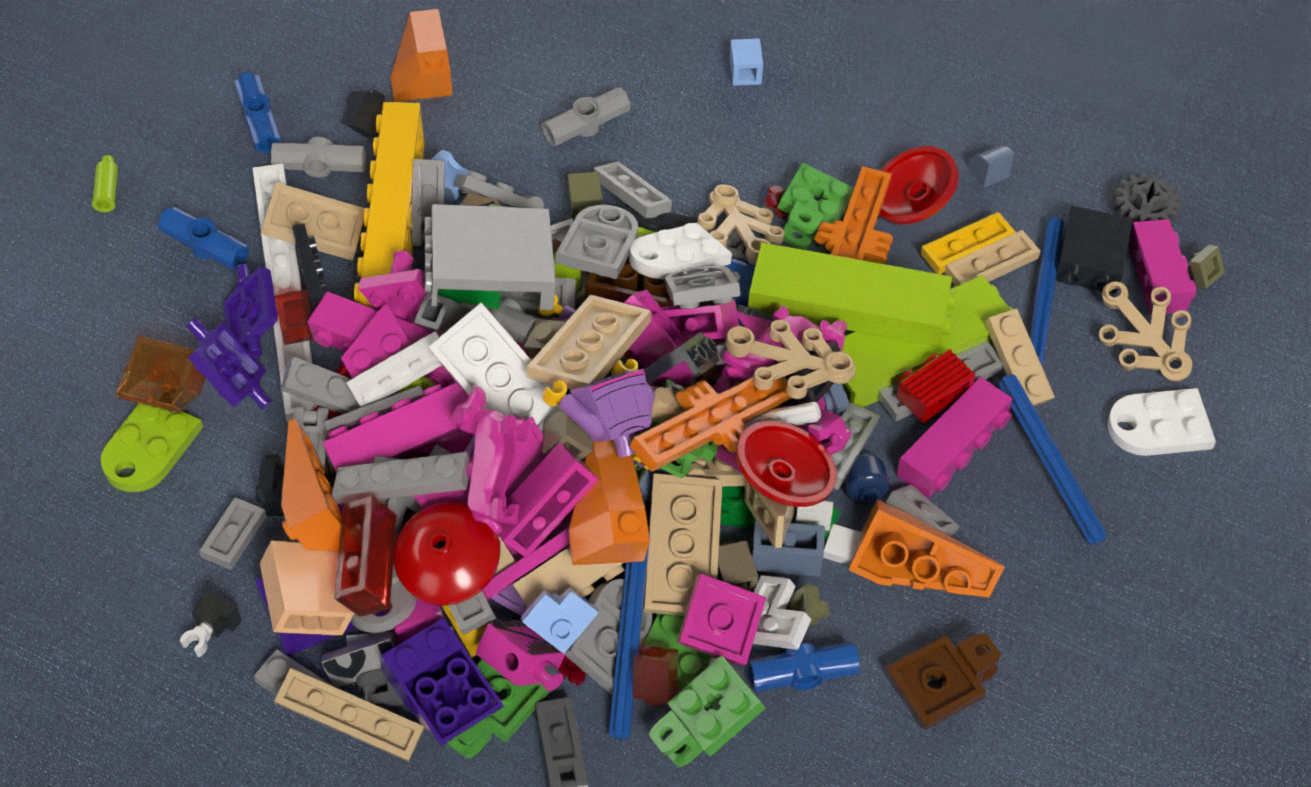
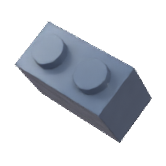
M755 520L752 558L756 571L820 577L824 557L825 526L790 523L782 548H774L757 520Z

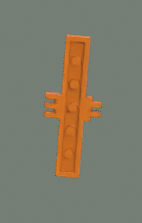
M862 166L843 222L834 221L833 224L821 222L814 238L815 241L825 245L826 250L832 252L831 255L885 264L893 236L874 230L891 181L892 173Z
M753 377L719 395L705 380H702L676 394V399L686 410L685 412L634 437L629 446L651 472L710 441H713L716 445L723 444L729 452L734 453L737 442L746 429L744 423L792 398L786 392L788 380L785 377L774 380L771 389L760 390L754 386Z

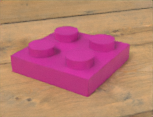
M704 574L697 575L676 643L714 657H721L723 655L728 662L740 666L747 665L766 597Z

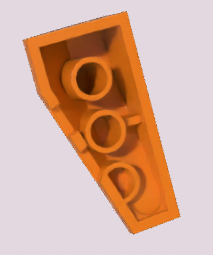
M439 9L414 11L409 14L391 74L394 102L453 95L451 71Z
M293 418L288 421L281 502L286 518L282 522L283 528L292 541L297 538L306 550L354 553L360 548L349 520L345 514L342 515L337 503L331 496L333 488L324 475L326 471L311 439L297 420Z
M613 440L593 441V451L586 456L585 464L599 480L574 507L568 532L572 565L642 562L645 559L650 538L645 506L632 455L618 458Z
M876 500L861 531L862 533L848 570L879 585L912 586V589L945 590L948 593L989 598L1005 567L914 516L880 500Z

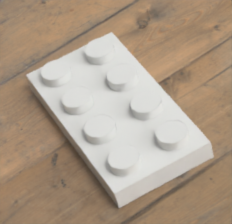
M482 303L428 347L431 353L469 396L473 386H479L485 391L486 410H495L504 415H512L516 419L522 416L525 420L533 417L540 431L544 433V422L561 409L559 405L549 406L543 401L542 393L545 387L548 386L553 391V385L527 378V366L532 360Z

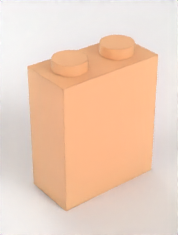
M271 541L260 562V568L273 632L343 635L354 615V609L341 553L306 550L301 543Z

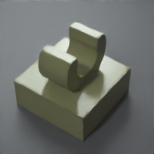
M1207 245L1201 252L1194 253L1190 262H1187L1188 275L1194 277L1195 285L1198 288L1207 289L1225 273L1219 246Z
M806 584L794 592L786 607V610L806 612L811 618L809 626L817 625L821 616L825 618L830 616L829 604L826 601L819 600L818 587Z

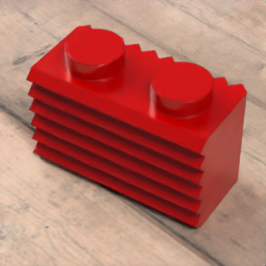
M948 349L941 355L934 353L926 359L923 367L917 371L910 369L901 376L898 382L899 387L896 397L922 423H926L927 420H930L933 416L935 417L937 413L945 410L947 406L949 407L952 403H955L973 385L975 373L970 370V367L966 366L965 362L957 358V355L951 349Z

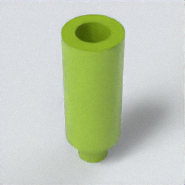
M110 155L103 156L102 161L96 164L92 206L100 212H110L115 208L119 168L114 163V158Z

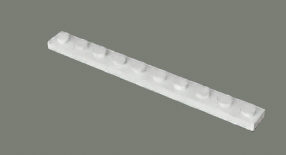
M283 163L253 168L261 230L275 183L287 185ZM262 235L265 266L271 270L278 311V321L274 325L282 385L286 366L290 358L294 356L312 363L296 246L293 243ZM282 391L287 422L293 419L294 407H305V410L310 411L314 405L312 402Z

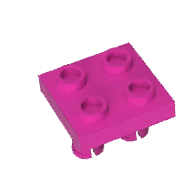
M396 251L393 254V262L389 274L361 278L358 289L376 310L379 311L383 305L388 304L396 318L414 323L426 294L425 272L419 269L411 270L414 258L411 257L409 252Z

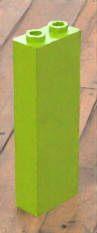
M761 242L749 292L748 307L774 314L782 306H785L789 310V316L805 317L814 324L820 325L822 320H825L831 325L835 321L840 320L847 324L846 330L940 347L942 334L949 335L952 316L946 315L947 309L953 310L956 290L950 289L952 276Z
M981 275L951 289L956 290L953 310L947 309L946 315L952 316L949 335L942 334L940 347L861 332H853L845 336L842 352L851 356L856 367L854 378L842 384L849 403L851 402L864 408L879 401V390L899 382L901 376L908 370L913 369L917 371L923 367L926 359L934 353L941 355L948 349H951L957 355L985 341H988L994 348V343L984 321L989 317L1013 310V308L1008 307L1000 297L997 288L992 284L990 285L986 278Z

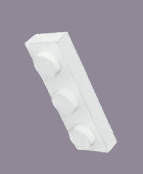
M433 332L346 382L360 407L362 408L383 400L442 366L428 349L439 338L437 333Z

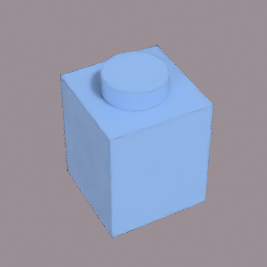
M760 39L731 40L729 62L732 86L762 84L763 59Z

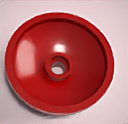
M922 146L907 150L889 161L881 170L892 173L879 215L890 223L904 225L923 221L939 212L951 199L958 185L959 170L953 157L941 148Z
M779 421L758 422L745 429L737 442L735 456L741 473L758 493L769 500L792 507L814 506L824 501L835 486L837 473L831 455L814 436L797 426Z
M461 502L437 503L415 514L400 531L394 548L395 571L401 584L416 599L437 606L459 604L480 593L493 578L500 560V540L498 534L488 524L474 520L468 504ZM439 541H446V545L443 548L436 549V544Z

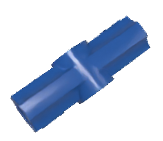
M251 72L240 74V77L234 81L244 112L246 125L250 130L256 151L269 154L271 153L272 143H282L271 112L269 99L265 95L259 75H254Z
M167 207L161 213V218L157 224L159 231L190 247L197 258H211L231 270H235L238 265L246 264V259L250 253L249 247L217 230L212 220L208 218L196 219L176 207Z
M853 642L815 648L814 645L809 643H802L798 650L787 649L784 654L749 659V680L754 692L793 686L795 690L800 691L809 690L819 686L823 680L859 674V655Z

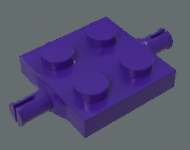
M241 264L236 267L237 286L233 293L223 302L226 326L248 349V356L250 358H259L262 355L261 336L278 321L271 270L259 266L250 275V267L246 264Z
M197 317L185 325L199 340L197 348L190 354L188 359L194 364L196 370L205 376L215 387L218 394L226 399L232 407L239 404L247 396H250L261 410L272 402L259 388L261 377L267 370L256 358L248 356V349L223 322L210 331L202 325Z

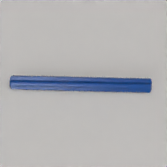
M1050 217L1046 225L1029 338L1041 366L1044 359L1064 228L1063 219Z
M1014 374L1006 375L999 382V386L1002 392L1013 398L1011 407L1088 543L1090 545L1101 543L1107 537L1106 531L1017 376Z
M649 546L644 561L626 562L609 736L620 740L628 739L631 733Z

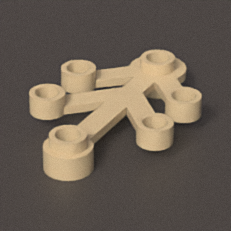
M730 185L716 186L709 197L712 205L706 212L700 213L697 223L707 232H710L709 234L725 248L728 236L736 229L747 247V260L754 266L757 263L761 242L768 244L772 242L779 245L783 243L785 231L781 227L771 226L773 212L769 209L759 208L741 201L737 189ZM722 212H725L728 217L714 231L717 217ZM740 212L754 216V219L746 215H743ZM751 229L764 234L765 239L756 238Z
M1117 281L1108 283L1102 291L1104 304L1110 309H1119L1139 333L1118 331L1113 325H1105L1099 331L1101 343L1105 346L1120 344L1149 347L1159 356H1139L1134 349H1125L1119 355L1120 365L1125 370H1133L1135 368L1160 370L1163 377L1170 381H1181L1187 378L1192 371V360L1184 352L1187 330L1191 327L1190 314L1184 310H1179L1172 315L1171 324L1175 331L1170 349L1162 339L1166 308L1171 302L1170 291L1165 287H1157L1152 291L1151 302L1153 304V312L1150 325L1128 299L1127 287ZM1113 289H1118L1121 291V294L1118 297H1112L1109 295V292ZM1162 293L1167 296V299L1159 302L1155 299V296ZM1179 317H1184L1187 319V323L1180 326L1175 323V320ZM1111 331L1115 334V337L1107 340L1103 337L1105 332ZM1127 355H1132L1135 357V361L1127 364L1123 361V358ZM1173 360H1179L1182 363L1178 369L1171 368L1169 364Z
M784 320L773 321L770 326L769 336L775 342H782L787 349L754 341L753 332L746 327L738 326L728 331L726 348L732 356L742 358L750 353L781 361V363L770 367L756 369L753 384L760 390H769L773 387L774 380L805 368L816 371L805 376H792L788 380L786 392L794 399L805 397L808 388L826 381L843 384L854 378L856 367L851 356L844 352H833L823 339L822 332L816 328H808L803 332L801 344L791 332L788 322ZM806 349L816 351L820 357L809 355Z

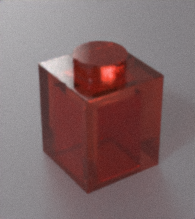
M290 291L275 295L284 345L314 340L308 325V320L312 315L308 291Z
M643 645L634 656L633 699L644 700L645 703L650 705L668 703L677 691L678 649Z

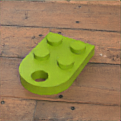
M139 403L103 449L101 466L106 479L115 488L126 492H140L156 486L166 477L202 430V421L183 411L176 413ZM125 468L135 469V472L129 477L123 478L118 476L119 472Z

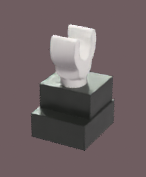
M208 590L201 598L200 603L191 612L197 626L193 630L186 631L182 635L180 642L183 648H187L192 641H199L194 651L197 657L202 656L207 650V642L210 639V635L219 638L226 628L234 632L242 622L237 608Z

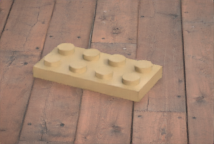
M590 295L528 364L527 378L552 385L555 381L562 380L569 390L604 379L616 362L620 360L651 322V310Z
M653 474L649 516L650 543L643 612L685 616L697 575L704 574L717 579L723 480L686 476L678 478L675 475Z

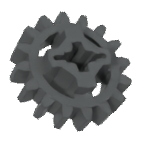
M1141 172L1139 178L1131 174L1128 181H1120L1119 188H1116L1113 198L1115 200L1113 208L1119 210V216L1133 218L1132 224L1133 222L1169 219L1173 225L1182 207L1180 204L1182 196L1175 194L1176 186H1167V178L1159 181L1157 180V174L1147 178L1146 174Z

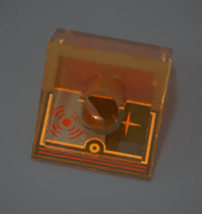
M138 336L115 397L179 413L200 395L206 380L205 376L199 373L194 364L188 359L195 349Z

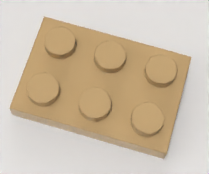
M276 182L261 234L296 244L292 226L305 223L307 235H314L318 251L353 261L364 220L365 208Z

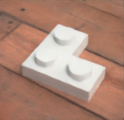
M761 575L753 593L766 597V601L753 644L794 650L799 649L811 618L806 612L786 610L796 587L789 578Z

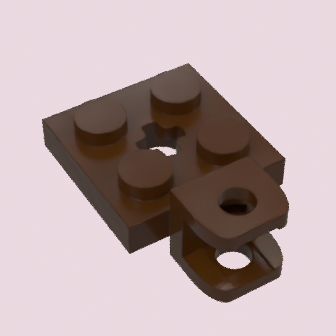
M984 633L974 635L958 643L957 648L954 647L946 635L887 666L885 674L923 730H926L985 698L986 690L981 684L990 680L996 674L1001 652L991 638ZM933 676L936 680L942 678L944 682L941 688L929 687L928 677Z

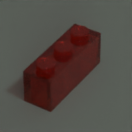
M373 495L343 504L334 599L359 617L390 609L397 515Z

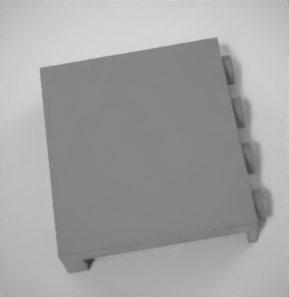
M432 204L431 217H425V292L431 293L432 306H437V289L538 292L540 310H553L556 280L549 209Z

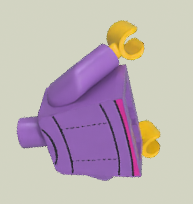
M628 359L624 365L620 360L616 362L612 368L611 377L572 389L569 395H566L567 385L565 382L557 380L553 384V391L550 387H545L542 399L549 406L559 405V408L571 417L594 442L613 440L618 458L635 454L629 446L634 439L633 433L650 427L655 393L646 381L644 369L637 370V361Z

